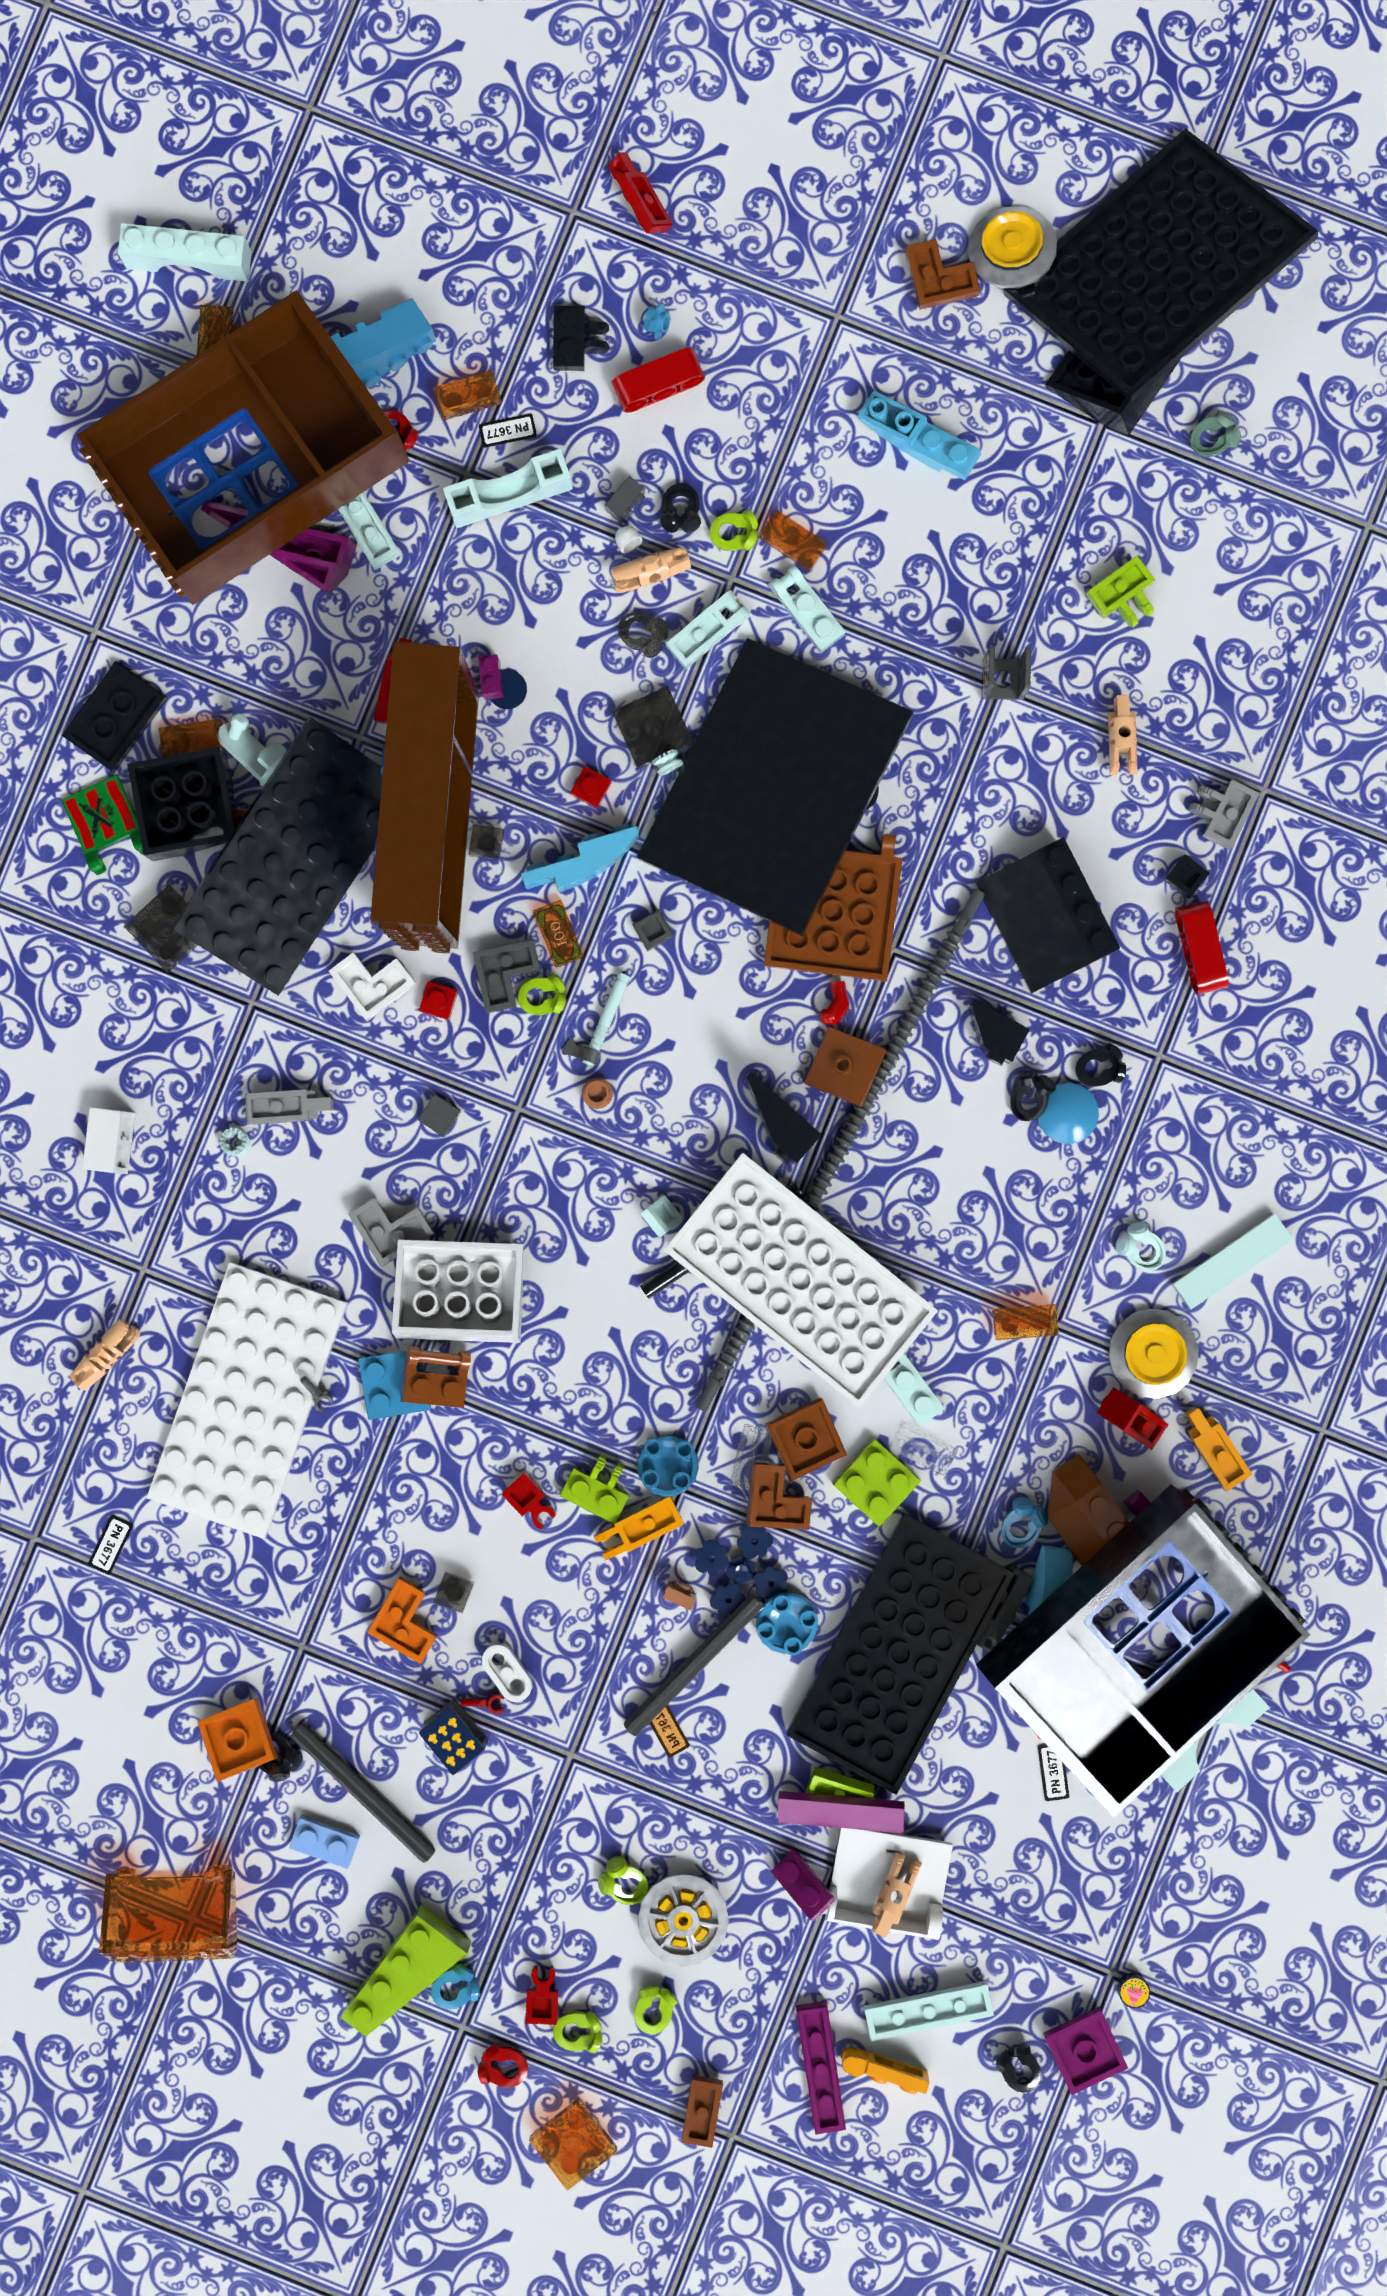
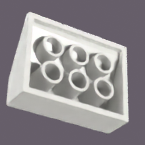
M398 1240L392 1334L400 1339L520 1343L523 1294V1244Z

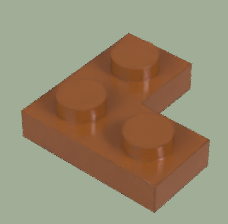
M936 239L906 246L905 253L919 310L979 296L980 287L973 262L943 268Z
M752 1462L746 1524L749 1527L809 1530L812 1498L809 1496L783 1495L785 1465Z

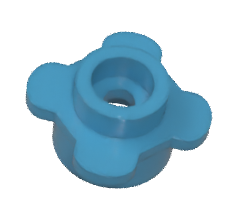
M660 302L657 307H649L644 319L645 330L654 333V339L656 340L662 337V333H665L670 325V313L665 310L664 303Z

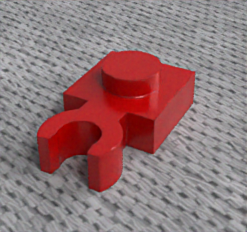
M526 1472L520 1475L501 1493L521 1517L529 1511L532 1514L533 1524L539 1529L544 1527L543 1522L539 1519L541 1512H547L552 1518L556 1516V1511L552 1506L540 1502L546 1494Z
M534 1966L531 1978L536 1985V1989L527 1988L525 2024L557 2025L559 1989H549L555 1980V1968L550 1966L548 1978L541 1979L537 1974L538 1966Z

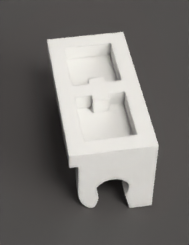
M90 1107L82 1169L128 1174L135 1113Z

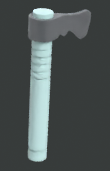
M618 973L617 980H615L589 1046L583 1047L580 1045L577 1047L575 1040L569 1039L562 1050L563 1055L583 1060L582 1063L591 1067L597 1065L604 1037L607 1035L606 1033L630 979L629 976Z

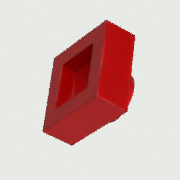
M584 766L570 795L598 810L612 784V780Z
M427 982L419 1012L450 1021L459 991Z

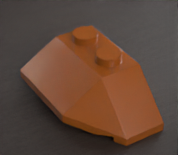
M1076 1454L1052 1471L1047 1517L1080 1565L1083 1566L1121 1531L1129 1521L1101 1481L1081 1456Z

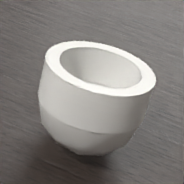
M632 526L621 527L615 534L616 544L624 554L632 552L642 543L640 534Z

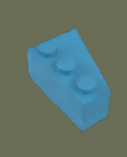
M413 298L379 314L381 320L368 326L363 321L355 324L354 328L356 331L342 338L339 333L330 336L366 388L376 385L380 381L381 376L390 370L396 371L406 364L407 359L415 354L427 352L436 341L431 325Z

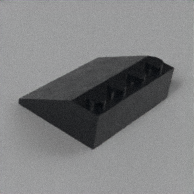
M1069 350L1045 386L1102 425L1130 435L1179 361L1132 402L1126 399Z
M1064 837L976 883L978 890L985 894L983 900L1031 994L1120 949Z

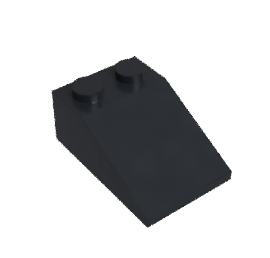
M750 1072L745 1081L770 1143L776 1148L772 1153L784 1164H788L790 1161L793 1164L798 1163L822 1134Z

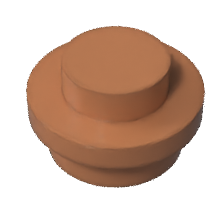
M592 1078L583 1086L582 1097L589 1107L601 1109L611 1102L613 1089L605 1079Z

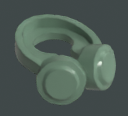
M1218 411L1215 416L1206 418L1196 425L1190 439L1193 451L1202 457H1213L1221 454L1229 447H1238L1241 433L1239 427L1235 425L1236 421L1224 411ZM1222 427L1227 429L1224 435L1218 437V441L1213 447L1205 448L1200 444V436L1204 431H1217Z

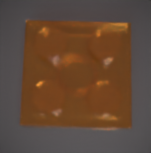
M580 2097L529 2137L530 2143L567 2191L616 2154L618 2149Z

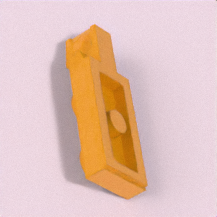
M1195 1406L1184 1412L1193 1428L1188 1430L1191 1436L1190 1439L1224 1491H1229L1252 1476L1248 1466L1219 1422L1215 1421L1212 1416L1206 1419L1200 1409Z

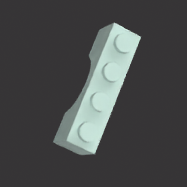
M121 223L118 255L127 269L158 272L163 266L184 265L209 272L218 279L249 281L252 251L245 236Z
M561 448L531 458L525 466L506 476L491 480L471 478L443 488L456 529L573 490L571 477Z
M1252 1689L1213 1726L1222 1723H1233L1247 1729L1270 1707ZM1200 1738L1160 1774L1176 1792L1200 1772L1196 1759V1750Z

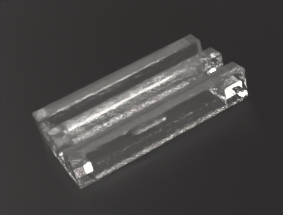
M902 1420L888 1448L945 1477L958 1448ZM905 1430L950 1451L948 1456L904 1435ZM900 1440L943 1461L942 1468L898 1446Z
M746 1423L743 1424L729 1485L750 1489L749 1479L752 1471V1462L755 1459L761 1434L766 1435L760 1462H767L772 1442L767 1429ZM748 1432H754L743 1480H739L737 1475Z

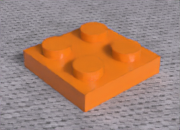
M258 1698L251 1699L197 1721L217 1782L278 1758Z

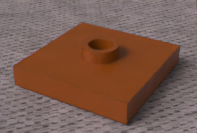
M828 1027L804 1084L862 1108L886 1050Z
M819 1397L765 1423L782 1464L786 1466L785 1472L790 1481L798 1479L847 1455L823 1398Z

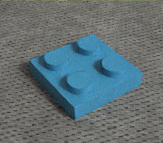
M406 1350L358 1359L368 1420L431 1410V1405L400 1402ZM417 1363L416 1372H425L424 1363Z

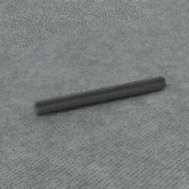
M750 1594L624 1722L626 1730L631 1735L638 1736L764 1608L763 1602L756 1595Z
M302 1723L292 1732V1739L422 1863L427 1862L434 1855L435 1848L309 1727Z

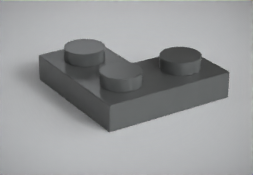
M534 939L473 952L486 1014L516 1008L511 977L541 971Z

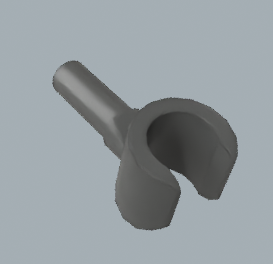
M306 1376L300 1379V1382L314 1398V1407L318 1412H323V1406L318 1402L320 1399L325 1398L333 1405V1397L329 1391L317 1389Z

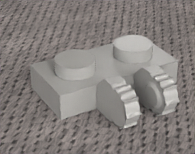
M1233 779L1229 781L1223 794L1206 786H1199L1197 790L1198 795L1211 802L1218 803L1215 811L1198 803H1191L1189 807V812L1202 819L1210 820L1202 837L1228 850L1232 849L1260 793Z

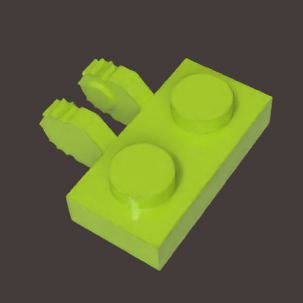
M1137 555L1088 590L1085 595L1103 619L1118 609L1123 620L1130 627L1134 628L1138 625V619L1127 602L1134 598L1135 604L1145 616L1149 617L1153 614L1154 608L1142 591L1155 582V578Z
M601 1454L590 1475L575 1467L573 1468L560 1497L614 1524L617 1522L629 1498L628 1494L614 1487L624 1465L618 1463L613 1468L611 1478L607 1484L597 1479L598 1474L606 1464L607 1458Z

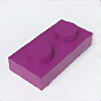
M792 1849L770 1871L811 1921H815L836 1900L835 1896L796 1850Z

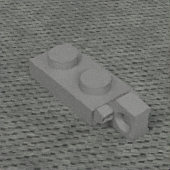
M307 1089L245 1094L247 1125L311 1121V1119H318V1111L334 1110V1098H317L316 1091H309Z

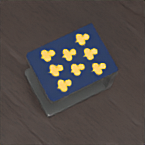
M989 647L983 658L982 699L1023 700L1031 685V648H1025L1019 659H995V647ZM1006 671L1010 674L1012 681L1008 687L1001 688L996 685L994 676L997 672Z
M456 1699L450 1700L424 1722V1727L419 1732L423 1740L452 1775L456 1774L484 1751L488 1743V1738Z

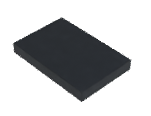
M115 661L62 736L115 773L168 698Z

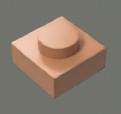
M676 1580L675 1584L667 1582L663 1591V1598L691 1611L696 1601V1594L692 1592L693 1587Z

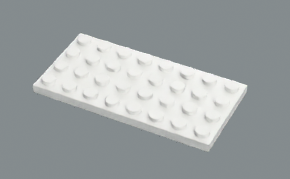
M744 1153L739 1156L664 1249L671 1257L859 1409L938 1312L936 1308Z
M229 1262L147 1499L265 1539L314 1402L311 1393L300 1382V1379L306 1376L317 1389L319 1388L348 1302Z

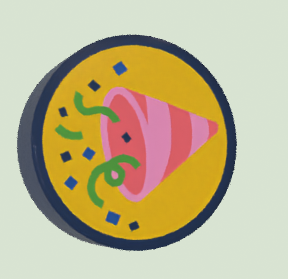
M1129 1973L1119 1980L1117 1993L1123 2004L1127 2007L1140 2008L1150 1998V1987L1141 1975Z

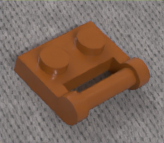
M408 1346L405 1355L400 1402L464 1408L468 1369L471 1363L470 1352L459 1351L456 1354L419 1350L418 1346ZM418 1362L456 1366L455 1375L416 1372Z

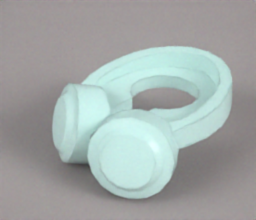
M1137 1222L1128 1226V1234L1119 1236L1116 1241L1117 1253L1126 1256L1132 1265L1144 1271H1153L1161 1267L1166 1257L1165 1246L1161 1239L1149 1231V1226L1146 1223ZM1137 1240H1140L1144 1245L1151 1244L1154 1247V1255L1150 1260L1142 1261L1140 1259V1250L1136 1247Z

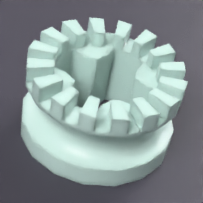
M676 749L669 750L667 755L663 753L664 757L659 755L652 761L653 765L659 768L657 771L659 776L671 773L683 765L682 760L677 759L678 752Z
M238 1128L226 1129L219 1138L221 1149L226 1154L232 1156L245 1154L250 1146L248 1134ZM235 1133H238V1138L243 1143L242 1146H236V1149L232 1151V1146L227 1144L228 1138H233Z

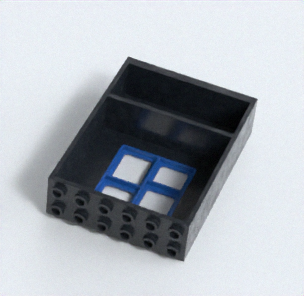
M1172 1484L976 1663V1666L998 1693L1113 1817L1122 1811L1310 1636L1309 1632L1302 1626L1306 1622L1305 1619L1293 1607L1290 1608L1285 1602L1287 1601L1286 1597L1274 1585L1271 1586L1266 1581L1268 1579L1267 1575L1256 1564L1253 1565L1247 1559L1249 1557L1247 1552L1237 1542L1234 1543L1228 1537L1230 1533L1218 1520H1214L1209 1515L1211 1511L1199 1498L1195 1499L1187 1489L1184 1488L1180 1491ZM1167 1555L1177 1558L1183 1569L1181 1581L1154 1608L1147 1609L1131 1592L1129 1584L1157 1558ZM1195 1591L1206 1592L1213 1600L1214 1610L1212 1616L1197 1632L1189 1633L1172 1614V1609L1189 1593ZM1119 1597L1137 1616V1623L1117 1642L1110 1643L1093 1625L1092 1618L1113 1598ZM1163 1622L1180 1641V1647L1148 1677L1142 1678L1124 1659V1653L1154 1624Z

